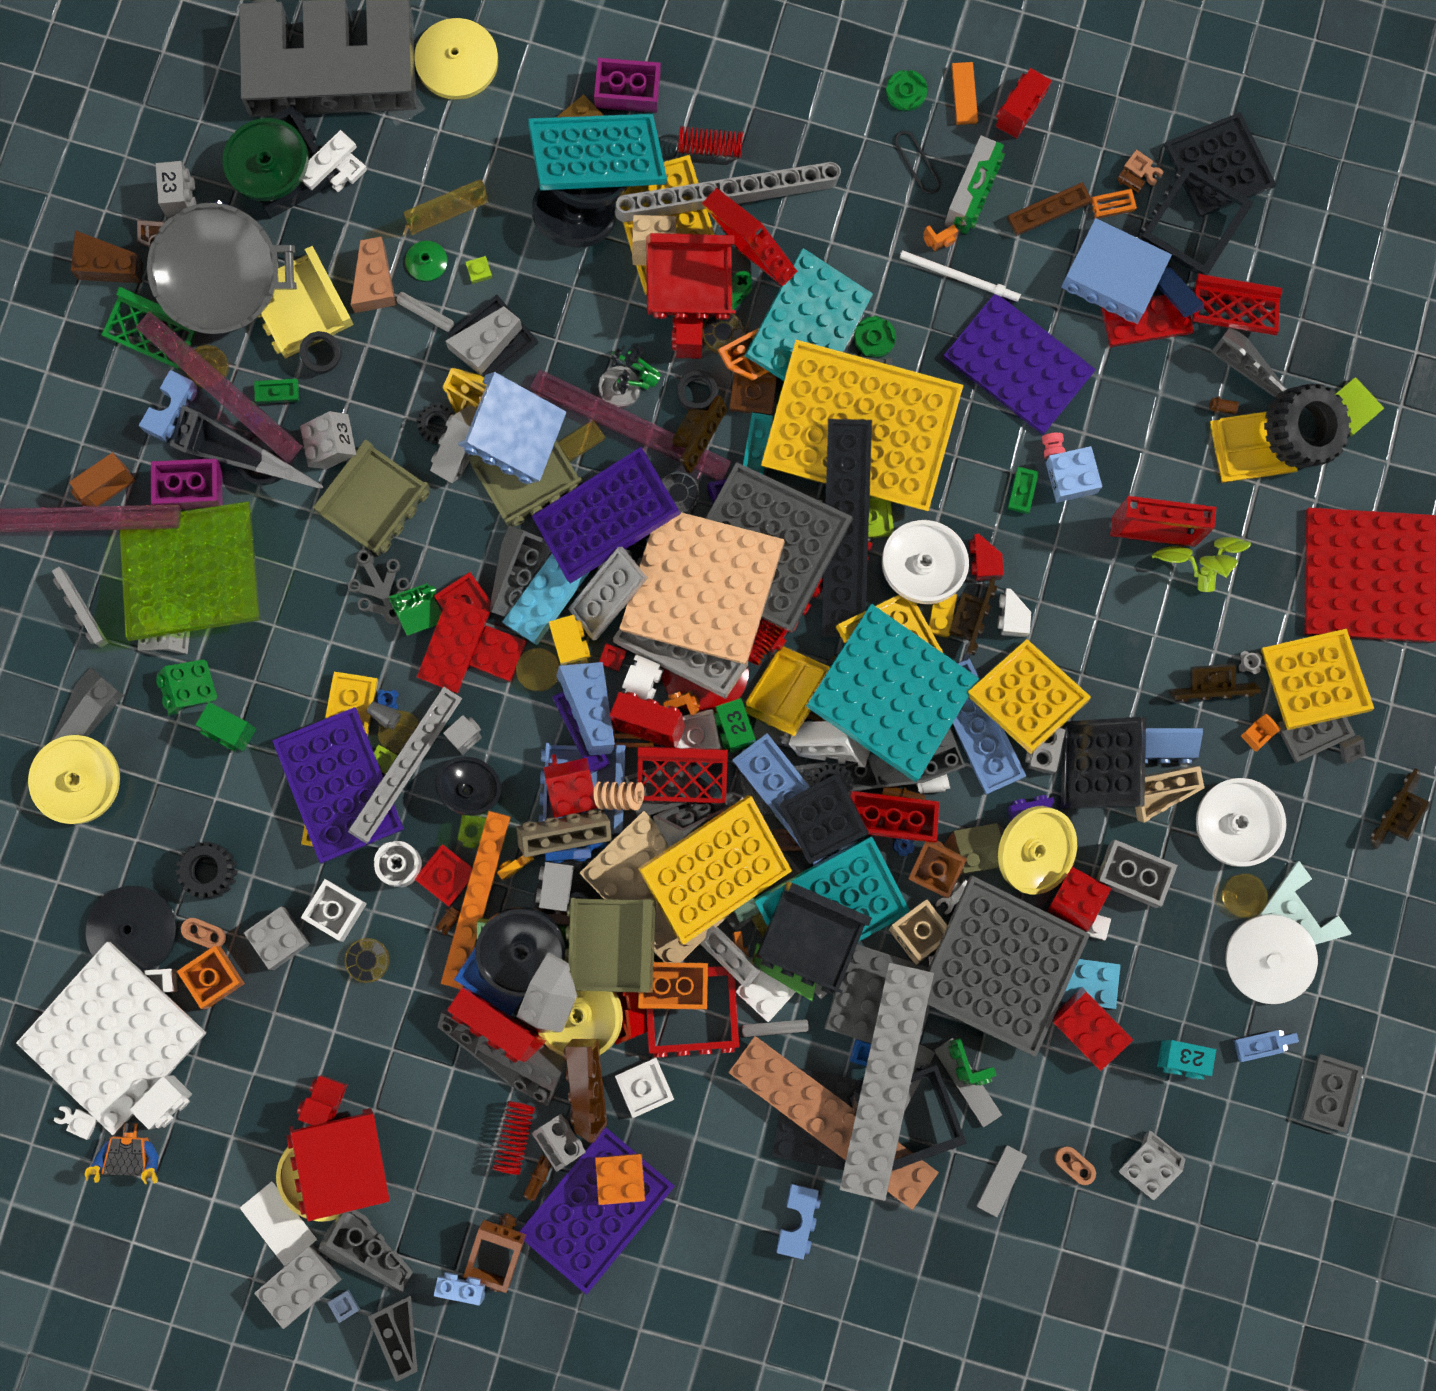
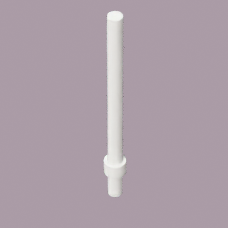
M902 250L900 255L902 260L984 289L998 296L1016 302L1019 301L1021 296L1019 293L1006 289L1004 285L989 283Z

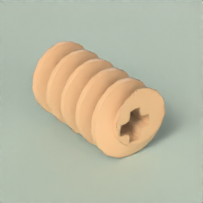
M597 782L594 786L595 804L600 810H605L606 808L608 810H638L644 800V786L641 782H638L636 787L634 782H629L628 786L625 782H621L620 785L617 782H613L611 785L609 782H604L603 786L601 782Z

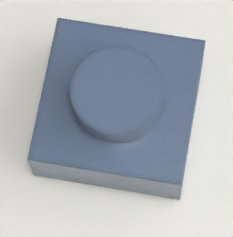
M349 1290L328 1302L339 1323L360 1310Z

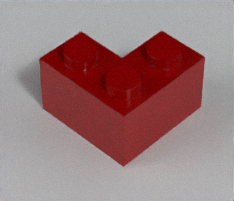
M687 316V319H675L673 317V330L676 331H672V351H676V358L702 359L703 319H695V316Z
M319 1075L318 1079L314 1078L310 1087L311 1097L306 1098L305 1101L302 1100L298 1107L297 1113L300 1114L298 1120L310 1125L334 1121L348 1084L324 1075Z

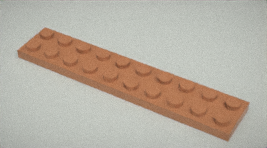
M754 1036L728 1073L846 1160L856 1117L854 1109ZM898 1142L894 1160L910 1155L912 1152ZM923 1160L891 1172L887 1192L913 1210L939 1172Z

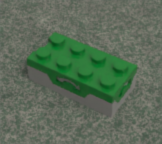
M980 136L951 203L944 226L950 227L954 224L959 232L966 235L970 228H975L980 212L984 207L986 198L990 193L1005 156L1002 153L1004 144Z

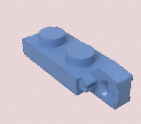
M1275 1030L1233 1040L1239 1062L1284 1053V1051L1288 1050V1044L1299 1042L1297 1033L1284 1035L1283 1030Z

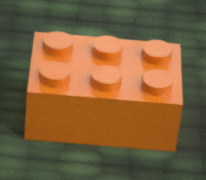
M654 962L653 993L639 992L638 1008L707 1010L708 963Z

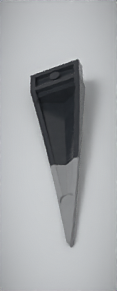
M182 406L169 446L188 454L208 459H217L219 462L312 487L323 488L318 482L212 416L192 407Z

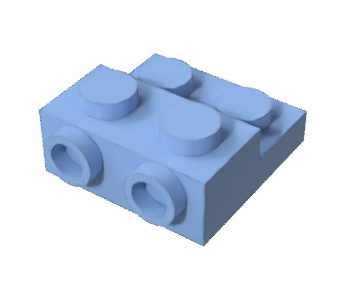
M445 1272L444 1275H440L437 1278L434 1296L480 1305L485 1298L486 1291L484 1289L486 1284L480 1283L481 1279L467 1277V1280L458 1279V1274Z

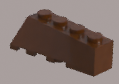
M572 1039L563 1052L564 1060L567 1061L568 1067L566 1070V1080L570 1085L568 1100L569 1103H572L571 1124L574 1125L577 1135L590 1143H594L607 1125L598 1039Z

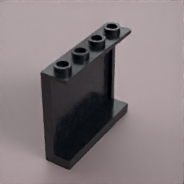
M786 882L756 958L762 960L760 964L771 969L774 966L781 968L780 973L793 978L795 974L802 977L801 982L813 986L816 983L822 986L821 991L833 995L834 992L842 994L843 990L839 988L864 926H869L872 918L797 884Z

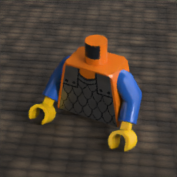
M124 1123L123 1136H114L105 1142L97 1153L91 1167L85 1171L86 1181H88L90 1175L95 1174L94 1182H99V1172L102 1171V1174L141 1176L145 1185L149 1177H152L154 1184L158 1182V1177L155 1173L157 1172L159 1155L153 1144L149 1142L148 1137H137L138 1123Z

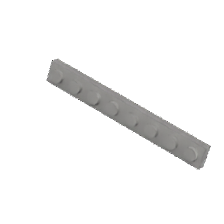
M443 687L348 832L366 844L369 842L462 700L461 697Z

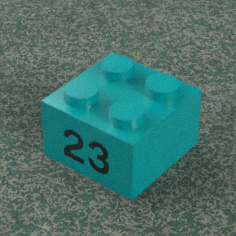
M1162 1040L1157 1067L1164 1068V1073L1182 1075V1072H1185V1077L1204 1080L1205 1076H1212L1216 1049L1174 1040Z

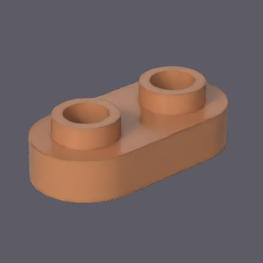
M189 918L181 926V933L184 938L207 948H212L215 945L221 947L225 943L226 935L221 928L200 919ZM196 925L198 930L193 934L191 927ZM213 934L218 935V940L216 942H213L211 940V936Z
M1063 1146L1056 1151V1164L1077 1183L1089 1185L1095 1180L1096 1170L1094 1166L1075 1149ZM1067 1153L1070 1158L1069 1161L1064 1162L1062 1156ZM1081 1169H1085L1087 1171V1175L1085 1177L1080 1176Z

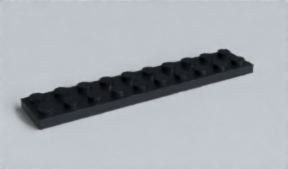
M828 419L826 504L852 516L853 520L823 574L821 637L841 638L836 626L866 611L872 420Z

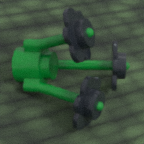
M624 345L621 350L616 348L612 352L611 359L614 360L612 367L620 359L626 363L627 367L632 366L640 371L638 378L641 382L629 380L630 373L626 369L618 376L617 387H619L621 394H625L629 385L642 387L648 390L649 386L654 388L657 385L661 374L658 372V369L651 367L640 358L643 353L640 345L630 348L626 352L625 357L621 355L625 348Z

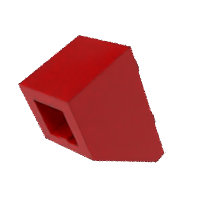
M974 534L972 541H969V553L973 554L974 561L970 564L971 575H975V581L990 580L991 577L1001 580L1004 575L1002 553L980 534Z

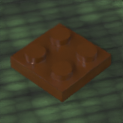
M734 372L729 411L749 414L754 412L772 416L777 376L768 372L752 381Z

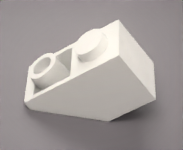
M1006 589L1003 595L1000 594L999 598L1002 616L998 617L997 628L1001 629L1000 635L1027 637L1030 634L1031 611L1011 589Z

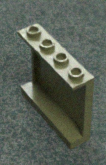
M365 439L356 451V456L351 457L313 508L320 516L379 557L381 553L388 551L391 546L390 541L394 536L400 535L403 531V524L406 520L411 519L417 512L416 507L419 503L424 502L428 498L430 487L426 481L422 482L375 449L373 444Z
M557 441L554 443L541 480L531 484L522 483L519 481V477L506 474L500 470V467L483 462V458L478 455L468 457L470 465L507 527L509 525L519 526L526 517L533 516L547 505L555 502L582 484L581 478L577 476Z
M571 898V903L567 905V916L570 917V926L566 928V939L569 940V949L565 951V961L569 963V972L576 991L653 993L656 901L647 899Z

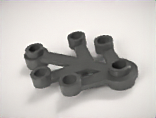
M367 549L360 550L356 554V561L359 566L366 569L375 588L361 584L357 579H352L348 583V589L352 593H362L382 599L385 605L372 604L369 599L361 598L358 601V607L362 612L370 611L384 615V619L389 624H400L397 616H390L394 608L388 598L390 597L396 573L400 570V563L396 559H390L387 562L388 571L383 583L373 565V554ZM363 554L368 555V559L365 561L361 560ZM397 563V568L390 569V565ZM403 577L397 580V594L410 589V582L407 578ZM403 581L407 582L405 588L400 587V583ZM353 583H358L357 589H351ZM368 602L369 605L367 608H361V604Z

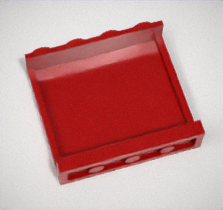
M650 233L647 235V315H654L656 319L667 318L666 315H675V319H687V316H695V319H708V316H716L718 320H727L729 316L735 314L736 310H732L731 246L734 245V235Z
M371 1108L362 1110L363 1114L295 1130H293V1126L289 1127L290 1134L286 1135L288 1148H293L294 1157H290L293 1171H298L299 1178L294 1179L297 1193H302L303 1200L299 1201L301 1215L306 1214L307 1222L390 1202L374 1113Z

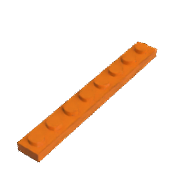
M488 811L441 984L458 989L464 988L454 978L475 948L477 921L479 918L483 919L511 816Z

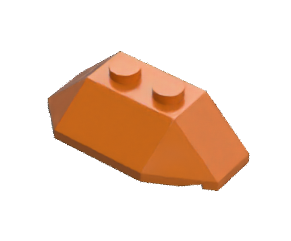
M759 328L718 349L729 370L752 381L769 372L744 356Z

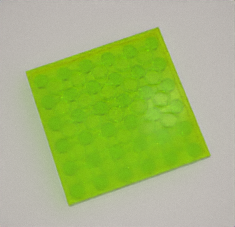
M249 501L119 522L125 633L128 641L260 620L251 505Z

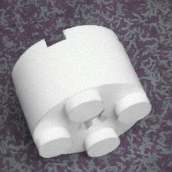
M636 655L634 660L637 663L635 662L634 665L630 666L622 686L626 691L623 690L621 692L625 694L626 692H632L643 700L653 699L656 692L653 686L655 682L658 683L664 669L660 668V664Z
M393 841L385 843L378 849L374 858V867L380 880L390 886L402 888L415 881V878L421 871L422 861L419 853L406 842ZM395 860L401 861L402 867L400 869L395 868Z

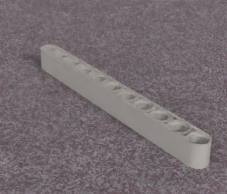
M827 162L623 195L616 201L615 215L618 220L628 222L633 221L634 215L665 216L706 209L702 202L707 197L703 194H711L716 188L737 204L831 189L836 186L841 169L836 163ZM827 173H830V174H832L834 177H833V178L828 177L826 174H827ZM805 177H812L814 180L809 181ZM785 180H791L794 184H788ZM765 183H770L773 187H767ZM749 186V187H751L753 190H752V191H748V190H746L744 187ZM724 190H730L732 194H727ZM688 196L692 200L686 201L682 197ZM662 200H669L671 203L665 204ZM648 203L650 207H643L641 204ZM626 206L630 210L624 211L620 207Z

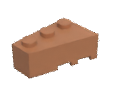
M382 237L361 240L351 300L354 313L395 306L396 300Z

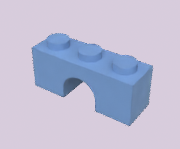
M170 370L160 387L161 391L171 398L169 407L162 411L149 407L139 424L140 428L144 432L167 443L169 438L173 436L182 406H188L189 402L193 401L197 395L198 387L195 383Z
M791 1183L786 1206L800 1212L801 1223L794 1230L781 1228L776 1253L803 1260L805 1254L809 1255L811 1241H808L810 1231L814 1232L816 1218H813L814 1210L819 1209L822 1197L818 1195V1189Z

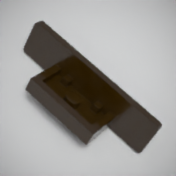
M721 396L715 397L708 411L689 409L671 440L675 447L686 448L680 461L687 473L693 472L712 436L717 431L721 420L726 415L727 407Z
M991 577L988 582L983 599L964 592L961 594L949 634L968 640L963 660L967 661L970 655L974 656L977 651L978 643H975L977 636H981L985 624H982L983 617L988 616L991 605L988 604L989 599L994 597L997 586L994 585L996 581L994 577Z
M1234 663L1190 667V687L1169 689V694L1179 702L1189 701L1190 698L1209 700L1211 697L1216 696L1220 698H1231L1232 695L1251 697L1255 693H1261V688L1256 683L1236 684V665Z
M1415 768L1412 773L1406 775L1403 782L1404 787L1401 792L1397 791L1394 795L1393 805L1390 810L1387 809L1381 819L1383 822L1380 827H1376L1370 837L1373 848H1379L1388 832L1409 841L1428 810L1430 802L1412 794L1421 778L1418 769Z

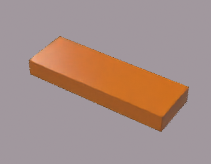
M973 62L952 63L956 125L977 124L978 114Z

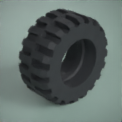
M1313 383L1289 388L1279 393L1276 399L1270 403L1269 408L1271 410L1266 412L1265 418L1267 423H1264V430H1267L1266 441L1270 442L1271 446L1269 448L1272 453H1277L1276 458L1281 462L1285 461V464L1290 467L1307 468L1334 461L1335 457H1339L1343 452L1342 448L1347 446L1349 441L1347 436L1351 433V428H1349L1351 418L1347 415L1349 410L1346 404L1343 405L1341 396L1339 394L1335 395V391L1330 387L1326 388L1322 384ZM1303 408L1309 410L1316 421V437L1311 445L1302 438L1298 427L1299 415Z

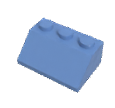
M1146 728L1145 764H1148V761H1157V764H1170V761H1178V764H1192V761L1199 758L1203 728Z

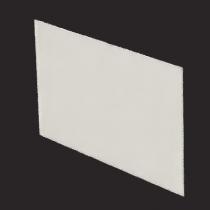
M270 1182L240 1207L241 1211L284 1266L317 1240L299 1215L284 1203L278 1188L273 1182Z

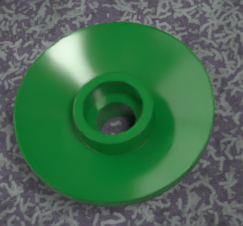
M420 241L414 244L408 250L405 257V265L409 274L419 281L428 282L436 280L447 268L448 259L445 250L433 241ZM429 256V259L427 261H423L422 257Z

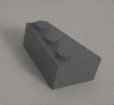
M408 1295L368 1315L396 1382L418 1372L411 1295Z

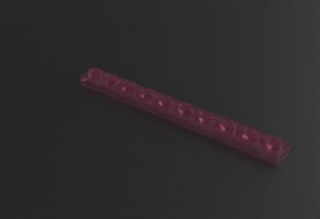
M149 311L136 326L143 335L286 462L290 463L303 447L155 314Z
M538 371L530 387L531 391L681 462L680 458L686 448L673 445L671 440L675 434L547 372ZM705 449L694 469L719 481L724 479L731 461Z
M179 505L0 509V532L179 528L181 508Z

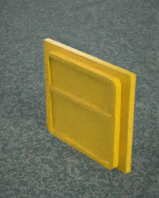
M1266 412L1210 421L1222 483L1298 471L1295 466L1290 467L1285 464V461L1281 462L1276 458L1277 453H1272L1270 450V442H1267L1265 438L1267 430H1264V423H1267L1265 418Z
M783 646L781 651L775 654L747 699V706L745 707L747 715L795 737L811 711L806 707V704L830 666Z

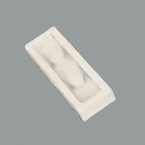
M340 130L309 160L302 182L309 189L313 190L357 148L356 144Z

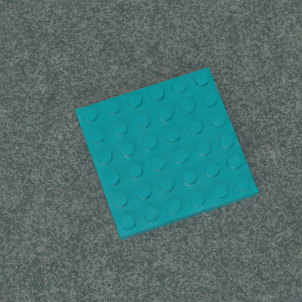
M871 604L806 704V707L905 776L917 782L969 697L968 691L976 685L979 678Z

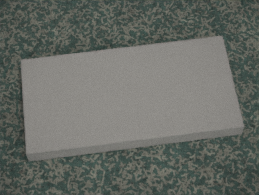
M617 547L568 610L575 616L576 620L581 621L582 628L590 638L597 640L648 578L623 547Z

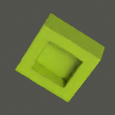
M486 256L466 262L472 284L492 278Z
M380 745L374 751L381 771L386 774L398 755Z

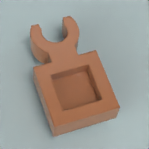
M1137 149L1123 168L1126 171L1130 170L1129 173L1139 179H1142L1143 176L1146 177L1147 182L1152 186H1155L1157 182L1152 175L1161 177L1164 173L1160 168L1151 167L1154 161Z

